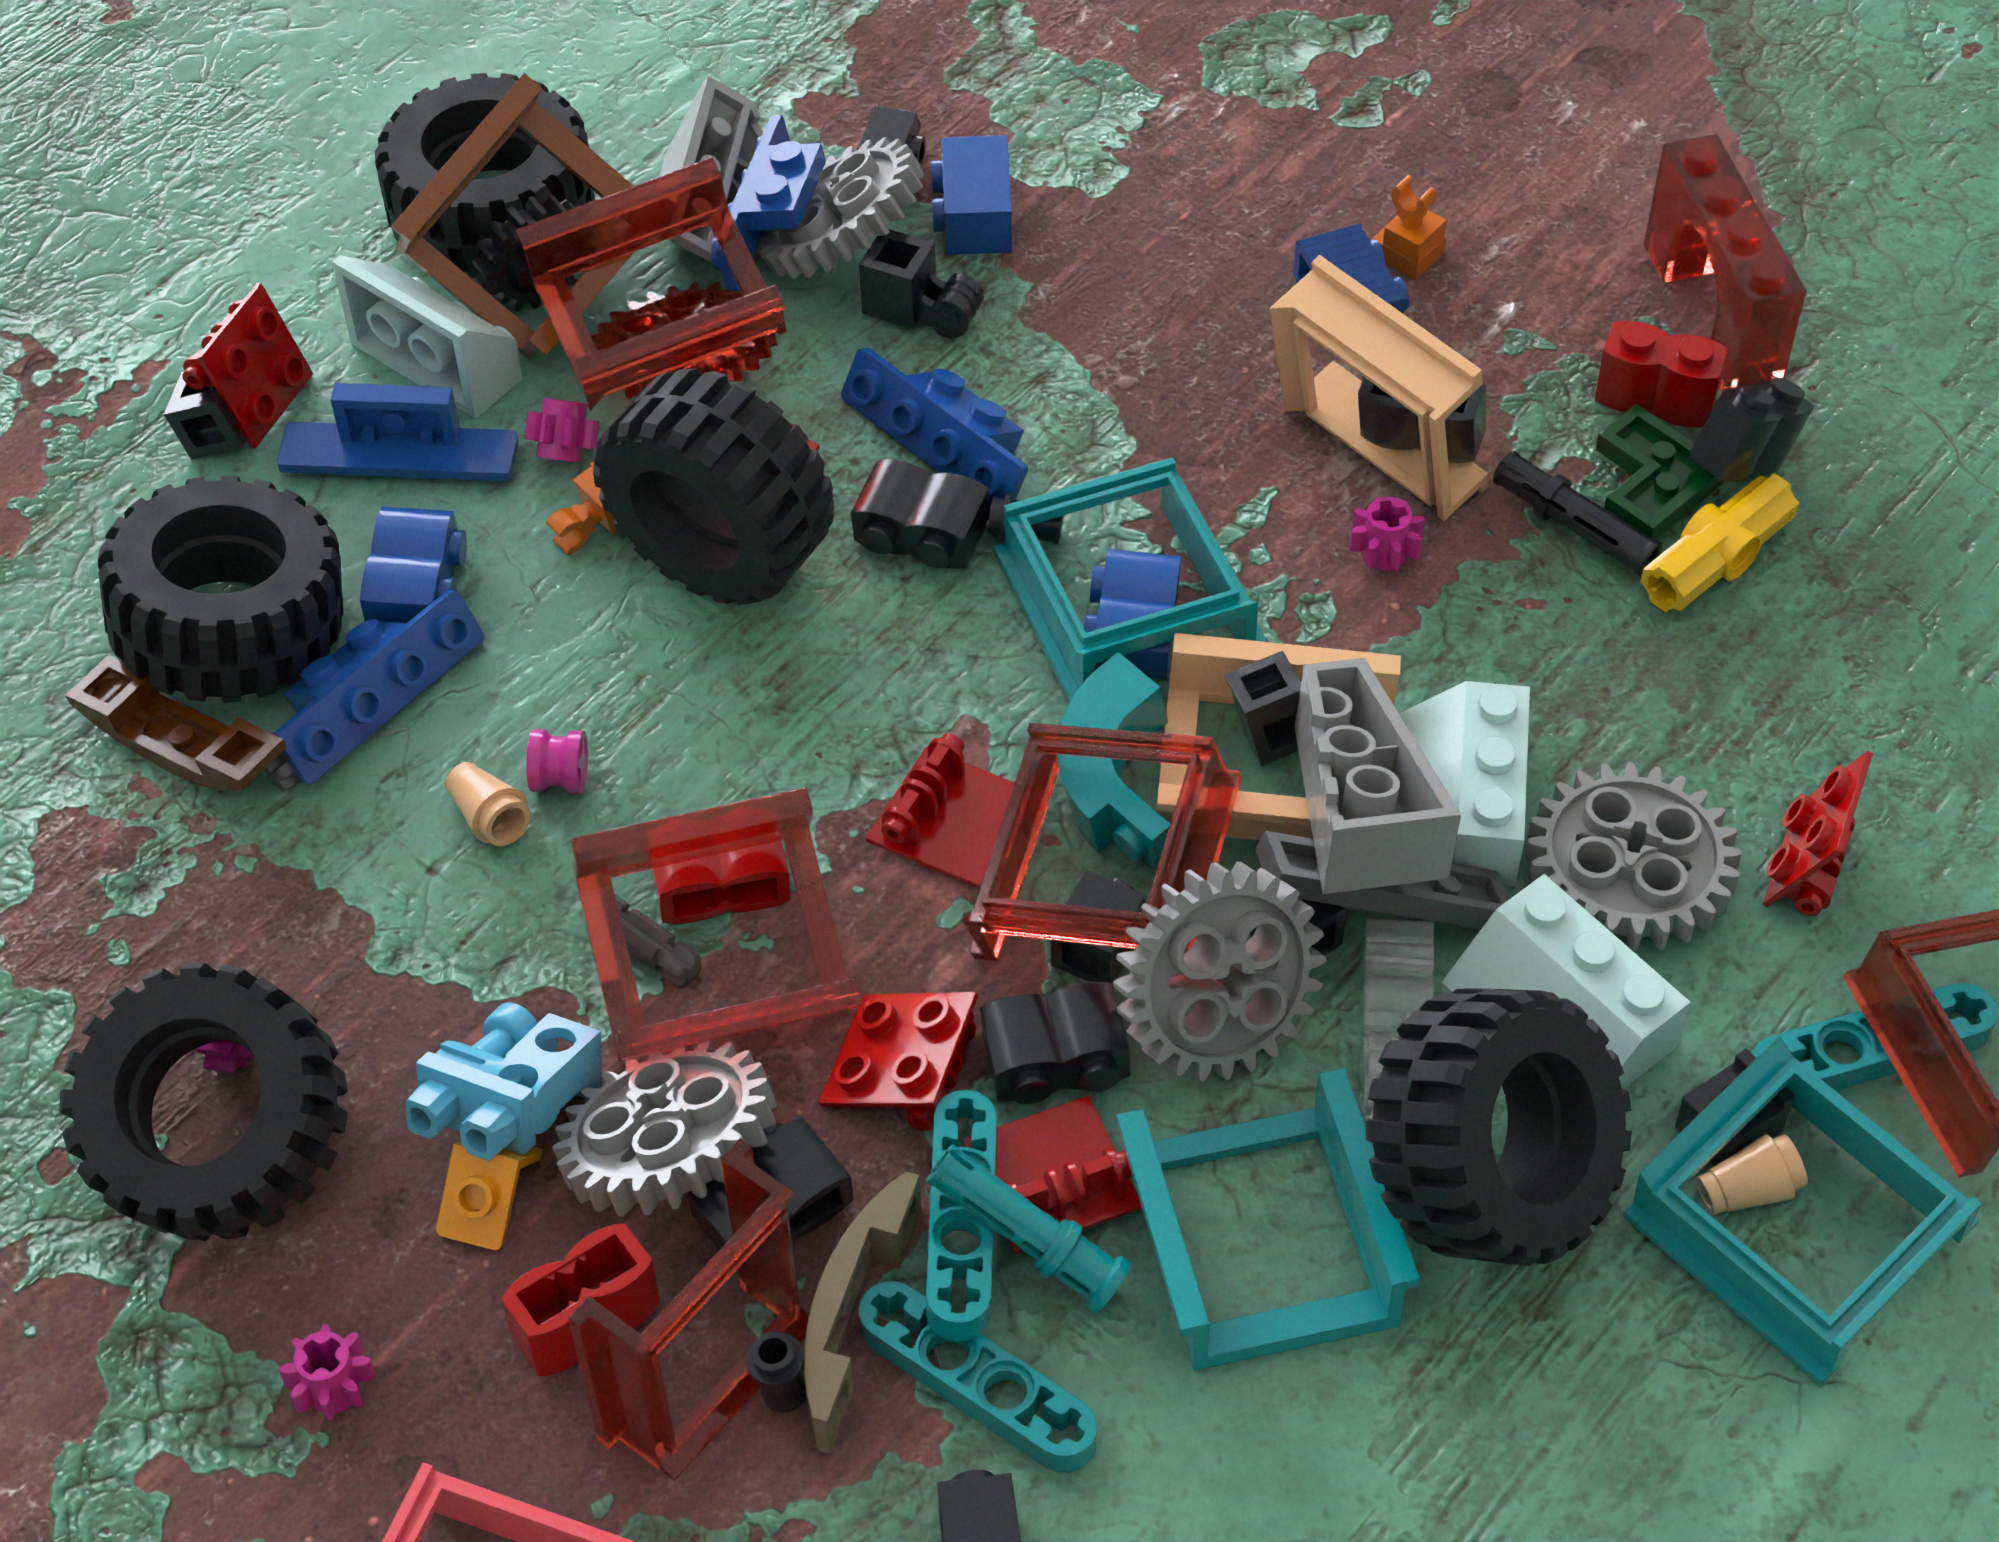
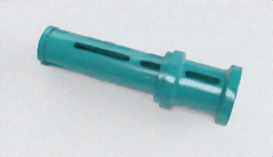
M954 1144L945 1151L930 1172L931 1174L926 1180L928 1184L934 1186L946 1196L951 1197L979 1220L1020 1247L1022 1251L1034 1259L1032 1266L1036 1268L1037 1274L1044 1279L1054 1276L1086 1300L1085 1308L1091 1313L1097 1314L1109 1302L1125 1279L1130 1269L1131 1261L1122 1255L1114 1259L1081 1235L1082 1226L1076 1221L1072 1220L1069 1222L1067 1219H1063L1061 1222L1057 1221L997 1176L978 1165Z

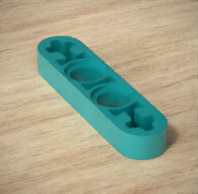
M1968 983L1951 984L1769 1036L1759 1041L1752 1054L1757 1058L1774 1040L1781 1036L1794 1058L1837 1091L1981 1048L1991 1036L1997 1021L1998 1008L1993 997L1979 986ZM1953 1010H1958L1960 1015L1963 1016L1950 1019ZM1974 1016L1976 1018L1975 1024L1970 1025L1965 1018ZM1898 1023L1908 1025L1919 1034L1921 1042L1915 1046L1898 1045L1886 1035L1885 1027ZM1942 1026L1941 1031L1938 1035L1937 1027ZM1832 1041L1845 1042L1854 1047L1860 1059L1853 1064L1837 1063L1827 1056L1823 1046ZM1806 1052L1807 1061L1802 1062L1804 1053Z
M958 1090L945 1095L937 1104L934 1113L932 1169L952 1144L957 1146L958 1119L969 1118L972 1119L973 1125L971 1148L960 1147L959 1150L972 1158L974 1162L995 1175L997 1122L995 1106L988 1097L976 1091ZM931 1186L926 1287L927 1322L934 1333L946 1340L966 1341L980 1335L987 1327L990 1318L993 1229L964 1209L962 1205L951 1197L946 1196L937 1188ZM953 1231H966L977 1237L980 1241V1246L970 1254L957 1255L947 1251L941 1244V1240ZM952 1278L958 1280L966 1279L967 1305L965 1313L951 1312Z
M885 1281L872 1286L864 1293L859 1302V1326L864 1342L873 1351L1044 1467L1056 1472H1072L1081 1469L1091 1461L1096 1451L1097 1420L1093 1411L1082 1400L983 1334L970 1340L959 1342L940 1337L933 1332L927 1322L926 1297L904 1283ZM898 1308L903 1310L905 1327L895 1321H890L885 1327L879 1326V1311L891 1315ZM911 1332L918 1336L914 1348L911 1347ZM944 1342H954L961 1345L968 1353L965 1363L953 1370H941L934 1367L929 1362L927 1356L932 1348ZM1003 1380L1019 1384L1025 1390L1026 1397L1015 1408L999 1409L987 1401L985 1393L994 1383ZM1041 1402H1043V1420L1035 1415ZM1070 1424L1077 1426V1442L1069 1438L1062 1440L1059 1445L1051 1442V1426L1061 1431Z

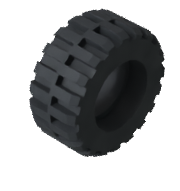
M486 73L471 74V79L457 81L456 77L441 81L440 87L430 90L426 87L414 94L411 104L408 105L403 102L391 116V122L387 121L378 138L379 145L375 150V165L390 228L519 80L516 75L501 73L500 78L488 77ZM535 81L542 87L536 103L589 147L584 122L579 113L571 107L570 102L555 90L549 92L544 84ZM518 127L480 171L506 170L510 172L492 178L473 179L423 238L463 272H468L471 278H475L480 272L473 265V259L485 254L477 244L481 239L493 237L495 233L490 227L493 221L503 224L509 219L507 215L508 208L513 206L518 211L525 210L528 198L534 197L542 206L544 200L549 195H554L560 203L568 200L588 223V216L594 209L595 192ZM393 230L394 238L398 242L400 235Z
M700 369L666 372L655 377L651 383L646 385L604 431L602 437L597 442L594 451L593 477L595 486L601 488L600 502L604 510L611 512L613 515V525L621 536H627L635 545L634 550L645 561L649 559L660 568L659 573L672 582L677 579L684 583L686 590L699 596L705 594L712 595L714 601L725 604L737 602L739 605L751 604L772 598L781 591L829 533V527L833 523V487L830 477L823 475L825 464L818 451H812L807 445L808 437L797 424L792 426L782 416L784 411L771 400L766 403L756 396V390L743 382L733 384L728 381L727 375L714 371L702 374Z
M221 475L220 481H205L204 476L187 479L184 486L173 488L169 484L156 489L152 494V498L148 501L143 498L138 499L124 512V518L120 516L117 518L105 535L106 540L101 545L98 555V575L105 632L108 634L109 645L115 656L122 660L125 667L142 680L150 674L151 685L160 691L172 695L177 690L184 692L188 700L206 702L207 697H222L223 703L239 702L242 695L256 693L258 698L275 693L278 685L284 682L291 686L302 679L300 676L302 670L313 661L327 656L331 652L330 647L338 640L342 629L341 617L343 616L339 542L335 532L328 526V521L311 504L306 506V501L302 497L288 489L281 493L276 491V487L271 482L255 479L254 483L241 482L239 476ZM215 582H241L254 585L252 588L228 594H204L190 591L195 587Z
M205 962L184 963L180 969L181 976L177 977L165 968L143 976L145 989L138 993L124 986L108 1000L115 1009L104 1020L93 1014L81 1031L90 1037L83 1053L70 1051L64 1071L75 1077L73 1089H63L60 1091L59 1113L74 1120V1126L65 1128L62 1132L66 1149L69 1154L82 1159L83 1162L79 1164L77 1172L86 1185L104 1195L103 1202L125 1216L165 1234L172 1233L187 1240L207 1241L211 1235H216L225 1240L245 1237L248 1235V1225L257 1223L268 1228L284 1219L285 1213L281 1206L288 1200L292 1199L303 1204L316 1190L308 1182V1179L317 1166L329 1172L338 1152L328 1147L331 1133H345L348 1112L337 1106V1096H343L348 1093L345 1072L334 1065L333 1062L339 1052L331 1037L317 1026L318 1020L304 1006L264 978L257 979L245 969L224 964L216 971ZM220 1041H232L244 1046L256 1058L261 1077L260 1102L249 1129L236 1145L211 1161L192 1166L172 1162L160 1152L152 1129V1107L155 1094L162 1079L179 1059L200 1046Z
M1464 988L1456 989L1452 993H1440L1427 1000L1420 1007L1421 1011H1413L1396 1029L1400 1038L1398 1040H1390L1386 1044L1378 1060L1383 1065L1380 1078L1371 1080L1367 1100L1374 1101L1372 1120H1366V1140L1373 1142L1375 1157L1368 1159L1373 1178L1377 1183L1383 1184L1385 1187V1191L1380 1196L1392 1216L1396 1219H1402L1400 1224L1403 1230L1418 1244H1426L1434 1253L1446 1257L1530 1266L1533 1263L1547 1264L1558 1260L1568 1250L1573 1251L1593 1234L1590 1225L1597 1226L1604 1221L1613 1206L1608 1199L1612 1191L1621 1188L1626 1169L1621 1167L1624 1151H1630L1632 1131L1626 1130L1625 1112L1631 1111L1629 1091L1621 1087L1619 1077L1624 1074L1619 1057L1612 1050L1606 1049L1605 1046L1610 1040L1593 1019H1588L1589 1016L1581 1007L1569 999L1559 998L1552 992ZM1502 1086L1507 1104L1508 1126L1503 1152L1498 1164H1496L1492 1146V1117L1495 1102Z

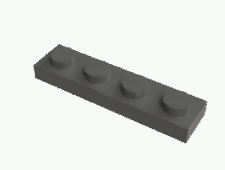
M1265 830L1255 849L1261 868L1266 869L1280 880L1300 892L1298 899L1339 905L1348 910L1357 911L1363 909L1398 915L1407 920L1423 919L1456 925L1466 930L1482 929L1494 911L1510 899L1497 871L1453 863L1448 879L1322 894L1313 839Z

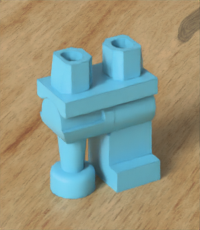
M512 1002L503 1003L484 1021V1037L474 1045L469 1046L461 1042L448 1040L440 1044V1049L435 1054L427 1052L416 1062L418 1088L405 1102L407 1128L411 1133L428 1139L437 1136L445 1127L459 1131L461 1145L467 1152L487 1161H490L504 1148L525 1156L536 1144L535 1134H542L548 1130L556 1120L560 1109L575 1095L583 1098L580 1092L583 1088H600L602 1086L601 1031L548 1013L537 1023L534 1016L523 1006ZM558 1038L569 1040L574 1044L568 1050L558 1052Z

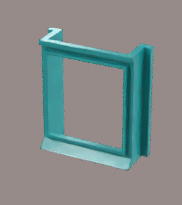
M1173 457L1004 505L1005 543L994 546V555L1069 702L1084 681L1095 671L1096 663L1108 660L1117 652L1121 655H1126L1174 641V633L1194 635L1227 625L1235 639L1267 642L1257 623L1258 602L1251 601L1179 476ZM1161 488V508L1211 596L1086 633L1031 525Z
M1779 1036L1639 1172L1634 1200L1624 1210L1623 1217L1821 1387L1840 1367L1850 1341L1951 1238L1960 1243L1977 1226L1979 1219L1976 1215L1982 1203L1974 1197L1968 1199L1794 1058L1781 1036ZM1784 1087L1795 1095L1791 1107L1926 1216L1915 1230L1830 1316L1680 1190Z
M1345 1068L1318 1073L1315 1108L1153 1141L1144 1109L1116 1114L1117 1127L1180 1336L1186 1337L1188 1341L1193 1371L1400 1327L1405 1289L1419 1287L1420 1277L1400 1221L1392 1216L1380 1196L1385 1191V1187L1383 1184L1377 1183L1373 1178L1368 1159L1375 1157L1372 1143L1366 1140V1126ZM1318 1138L1370 1289L1209 1323L1163 1170Z

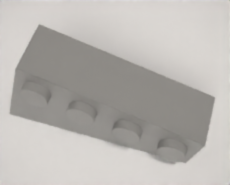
M1358 658L1304 664L1295 720V733L1322 894L1448 879L1461 813L1366 659Z

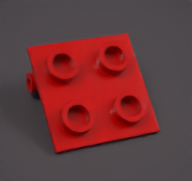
M257 283L243 300H235L229 306V314L222 322H217L211 328L210 333L202 339L201 345L203 350H198L195 355L189 356L183 363L184 372L182 374L184 382L193 389L200 390L204 386L216 388L251 448H256L314 374L262 283Z
M947 733L941 738L933 739L928 747H925L865 839L870 844L980 889L1035 803L1039 792L965 763L962 753L965 748L964 743L957 736Z
M1867 750L1846 768L1841 765L1835 767L1828 774L1820 788L1809 796L1805 794L1799 795L1789 806L1782 821V826L1787 829L1783 843L1772 856L1766 869V875L1771 880L1763 905L1769 907L1785 896L1795 902L1797 911L1807 916H1816L1821 910L1830 905L1837 882L1836 878L1840 874L1841 863L1844 861L1855 827L1853 816L1873 753Z
M976 992L863 995L819 1101L821 1107H903L908 1113L906 1121L910 1126L922 1131L931 1130L934 1124L936 1106L947 1095L945 1090H951L956 1086L958 1080L956 1073L960 1072L964 1065V1052L969 1040L974 1038L977 1027L973 1022L975 1017L973 1009L978 999V994Z
M1089 1095L996 1127L995 1176L1057 1221L1061 1222L1063 1219H1067L1070 1222L1074 1220L1082 1226L1083 1231L1142 1209L1139 1196L1130 1180L1132 1173L1125 1150L1117 1153ZM972 1136L962 1139L964 1147L971 1148ZM1006 1238L1013 1256L1024 1252Z

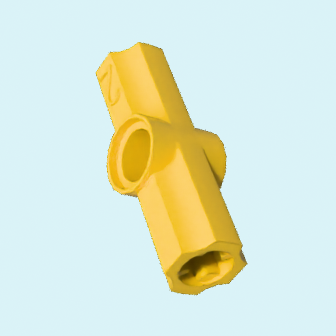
M1775 473L1769 477L1759 475L1721 507L1718 508L1713 503H1710L1700 508L1687 523L1680 540L1643 569L1640 583L1646 589L1650 602L1664 612L1671 609L1681 611L1720 578L1723 577L1728 582L1739 578L1752 564L1759 553L1761 545L1796 517L1800 502L1795 498L1791 490V484Z

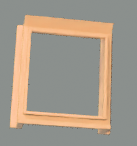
M1319 255L1311 262L1312 270L1269 308L1285 412L1305 411L1308 417L1431 507L1435 504L1437 506V516L1445 521L1476 491L1482 493L1489 487L1488 472L1474 462H1448L1445 419L1483 384L1482 369ZM1308 337L1418 416L1421 451L1418 448L1409 450L1383 448L1367 441L1360 435L1358 391L1362 381L1335 361H1332L1314 377Z
M1174 633L1166 711L1168 723L1165 725L1156 812L1172 825L1173 832L1260 840L1266 830L1306 838L1313 837L1306 798L1191 786L1199 701L1235 704L1224 675L1283 650L1300 682L1302 681L1304 664L1365 658L1394 705L1400 678L1401 656Z

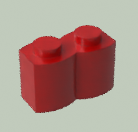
M1615 321L1612 323L1603 350L1594 399L1609 408L1626 412L1635 404H1638L1648 412L1669 423L1685 427H1703L1717 400L1728 348L1714 340L1699 335H1669L1660 328L1644 322Z
M742 808L734 810L711 823L679 819L670 821L646 834L649 862L662 923L685 924L699 922L718 916L726 911L751 912L776 907L791 900L789 870L775 811Z
M622 1223L610 1225L589 1234L570 1250L564 1261L547 1263L528 1271L506 1290L501 1301L513 1342L537 1376L541 1377L553 1375L574 1366L592 1351L600 1338L623 1334L641 1324L656 1309L660 1302L652 1258L628 1226Z

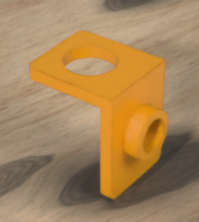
M461 1141L454 1143L436 1226L437 1234L441 1237L491 1250L502 1248L506 1240L520 1169L541 1160L543 1149L533 1146L524 1156L504 1148L490 1161L469 1154L461 1145Z

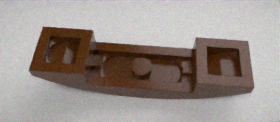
M110 655L65 694L69 704L119 743L176 776L212 789L223 791L244 790L287 748L282 738L239 717L228 726L160 693L158 689L151 685L150 674L141 680L125 667L123 661Z

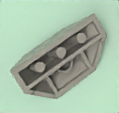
M709 76L703 81L666 151L656 190L659 187L676 203L654 228L653 232L683 249L712 262V241L715 236L719 235L726 219L727 207L736 197L741 185L742 173L744 169H748L755 153L756 141L759 136L763 135V131L758 124L760 115L755 102ZM758 250L752 262H757L762 257Z

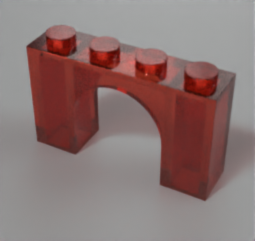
M1718 134L1664 143L1644 239V247L1663 282L1714 273L1717 307L1711 340L1728 348L1720 383L1721 391L1727 388L1741 387L1743 384L1754 385L1760 381H1772L1773 378L1784 379L1807 291Z

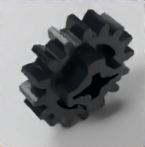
M549 195L544 200L542 206L534 197L528 198L525 210L518 211L511 206L507 209L509 219L505 223L493 221L490 224L491 229L495 233L493 237L481 239L477 244L485 253L473 259V265L480 272L475 277L477 282L503 306L508 303L514 311L519 312L526 301H528L533 309L540 307L542 297L550 296L554 300L559 298L558 287L563 283L574 285L577 282L572 275L574 270L585 268L589 264L582 253L594 248V243L587 236L592 231L591 226L568 200L560 203L554 195Z

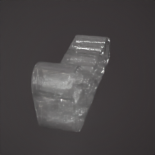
M1366 918L1362 965L1359 1109L1365 1126L1366 1120H1372L1374 1101L1367 1100L1371 1080L1380 1078L1383 1065L1378 1060L1386 1044L1390 1040H1398L1400 1036L1396 1029L1413 1011H1421L1420 1007L1427 1000L1434 997V922Z

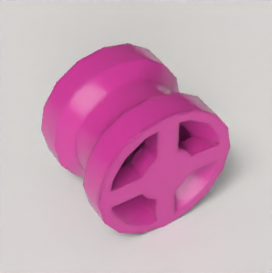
M533 729L528 740L526 775L529 791L544 793L552 786L563 787L569 794H582L585 789L588 771V741L586 732L571 730L565 736H552L546 729Z

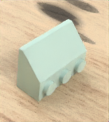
M342 255L332 261L350 341L353 346L420 386L452 387L456 408L474 419H477L523 380L518 356V344L516 339L505 328L491 325L474 315L464 304L458 301L452 302L430 289L420 278H411L391 265Z
M1465 681L1399 714L1461 813L1452 863L1497 871L1503 885L1516 886L1525 836L1530 687Z
M1545 874L1494 911L1441 984V990L1444 993H1452L1456 989L1464 988L1541 990L1552 992L1559 998L1571 1000L1587 1013L1588 1019H1593L1610 1040L1605 1047L1607 1050L1615 1052L1619 1057L1624 1074L1619 1079L1621 1087L1624 1089L1679 1046L1691 1004L1686 997Z

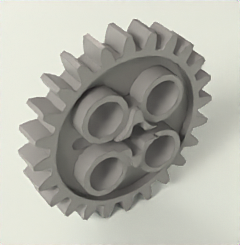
M883 137L875 145H873L871 140H866L858 151L849 146L844 151L842 157L835 159L832 155L829 156L799 229L765 230L757 249L770 269L772 271L775 270L779 277L788 274L791 279H795L802 272H804L807 278L811 277L820 266L828 272L834 266L836 260L843 258L845 262L851 261L854 250L859 247L865 250L871 248V239L874 236L887 235L889 233L887 226L891 222L905 217L901 208L916 202L913 193L923 187L919 180L924 176L920 168L921 165L907 144L902 145L899 139H895L890 143L886 137Z
M1628 762L1624 776H1615L1607 764H1601L1598 780L1594 781L1588 774L1579 770L1576 772L1573 788L1559 781L1555 785L1553 799L1542 797L1540 800L1537 817H1532L1530 821L1525 852V861L1531 863L1528 877L1529 883L1534 882L1545 874L1616 937L1618 935L1626 936L1628 945L1633 952L1638 951L1642 937H1650L1659 950H1665L1670 932L1685 944L1689 943L1694 926L1709 931L1712 928L1715 913L1725 914L1730 897L1735 893L1740 872L1737 870L1742 856V850L1733 847L1737 830L1733 827H1722L1726 812L1723 807L1704 809L1708 792L1705 789L1691 795L1684 793L1686 777L1682 775L1668 785L1661 782V767L1655 766L1648 777L1644 778L1638 776L1637 769L1632 762Z
M1213 862L1208 870L1207 881L1189 869L1185 871L1184 891L1179 893L1166 883L1162 885V895L1166 904L1160 910L1146 903L1141 906L1144 915L1150 922L1145 929L1138 927L1127 928V935L1138 944L1135 951L1117 954L1116 960L1131 970V973L1113 982V987L1128 998L1116 1008L1117 1012L1131 1023L1126 1031L1127 1034L1143 1047L1142 1051L1159 1065L1161 1063L1178 1076H1181L1187 1070L1199 1081H1205L1211 1069L1223 1079H1231L1235 1061L1248 1071H1255L1256 1052L1261 1049L1273 1058H1276L1279 1052L1275 1038L1280 1033L1294 1039L1299 1035L1291 1022L1294 1015H1312L1314 1010L1302 999L1305 992L1322 989L1323 983L1309 973L1310 969L1326 962V956L1311 947L1324 934L1322 930L1308 922L1315 911L1312 907L1298 899L1300 894L1298 890L1264 868H1260L1256 872L1244 863L1236 862L1230 872L1217 862ZM1256 927L1252 938L1246 942L1248 935ZM1196 937L1192 947L1184 953L1187 944ZM1256 991L1253 999L1246 1005L1249 997ZM1196 1002L1192 1011L1184 1017L1189 1006Z
M710 1039L703 1040L694 1051H689L685 1040L677 1043L671 1054L663 1055L659 1047L656 1046L651 1049L648 1061L639 1063L631 1056L626 1058V1071L619 1075L614 1072L604 1071L601 1075L605 1085L600 1089L583 1088L580 1092L586 1104L573 1105L565 1109L570 1122L556 1127L555 1131L560 1142L553 1145V1151L558 1159L556 1164L568 1189H573L580 1203L590 1200L596 1212H601L613 1204L618 1216H624L636 1203H639L644 1215H650L658 1201L667 1199L671 1208L677 1209L681 1203L682 1194L692 1191L702 1199L707 1196L705 1183L712 1179L729 1183L732 1179L728 1172V1167L732 1164L750 1165L753 1161L747 1148L767 1144L768 1140L763 1129L775 1125L776 1120L771 1109L777 1106V1102L762 1064L754 1062L750 1051L745 1050L737 1054L731 1042H727L715 1051Z

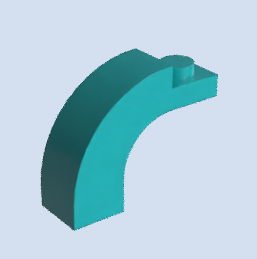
M1117 652L1084 681L1068 704L1062 718L1057 740L1059 771L1073 819L1087 842L1099 853L1114 840L1119 849L1130 860L1138 862L1143 859L1161 875L1179 860L1172 825L1122 782L1121 775L1126 762L1133 752L1166 725L1168 719L1160 686Z

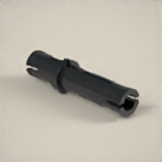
M1516 451L1507 453L1497 466L1492 479L1494 484L1502 486L1534 507L1533 513L1542 520L1554 519L1587 540L1590 544L1600 548L1633 569L1639 576L1642 575L1643 569L1659 557L1663 546L1662 542L1652 539L1617 517L1614 513L1604 509L1571 488V480L1562 474L1552 476L1520 456V453Z

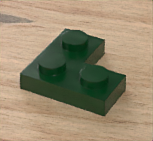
M1635 404L1598 434L1595 450L1632 475L1606 496L1604 509L1614 513L1617 517L1654 540L1726 481L1718 479L1688 457L1695 442L1638 404Z

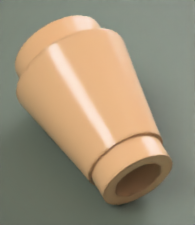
M471 762L457 765L448 774L446 789L451 794L478 840L495 846H506L517 841L525 833L530 824L531 813L528 808L527 798L520 790L478 768Z
M1764 1134L1709 1169L1707 1173L1697 1176L1696 1184L1707 1210L1714 1216L1724 1211L1731 1212L1792 1200L1795 1198L1796 1190L1808 1185V1178L1803 1161L1791 1139L1786 1134L1773 1139L1769 1135Z

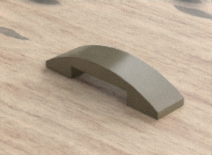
M904 1172L882 1189L863 1208L841 1237L820 1278L810 1310L804 1349V1374L811 1429L817 1451L831 1454L854 1393L851 1358L839 1355L838 1353L872 1263L876 1262L900 1269L922 1209L920 1176L918 1174Z

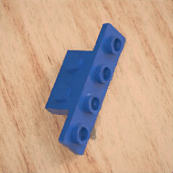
M782 115L771 116L763 135L758 137L754 156L748 169H744L742 173L741 185L736 197L727 207L726 219L719 235L715 236L712 241V262L715 269L721 271L727 291L740 290L765 230L799 229L826 163L821 143L799 144L790 141Z
M870 348L857 350L841 391V397L844 401L938 472L962 475L989 487L990 510L993 496L1005 498L1006 492L1012 493V499L1016 500L1027 475L1028 467L1009 451H1016L1024 430L1005 417L1006 411L1000 405L975 395L965 387L963 378L951 371L934 369L933 372L905 375Z
M334 383L330 401L336 423H287L277 458L278 468L282 473L509 481L513 474L519 439L515 430L460 428L452 387Z
M445 591L408 623L383 622L372 619L357 625L346 635L347 643L331 656H324L313 661L302 670L300 674L302 680L285 693L297 714L273 733L284 740L287 748L282 754L293 768L300 782L314 783L484 640L485 636L459 591Z

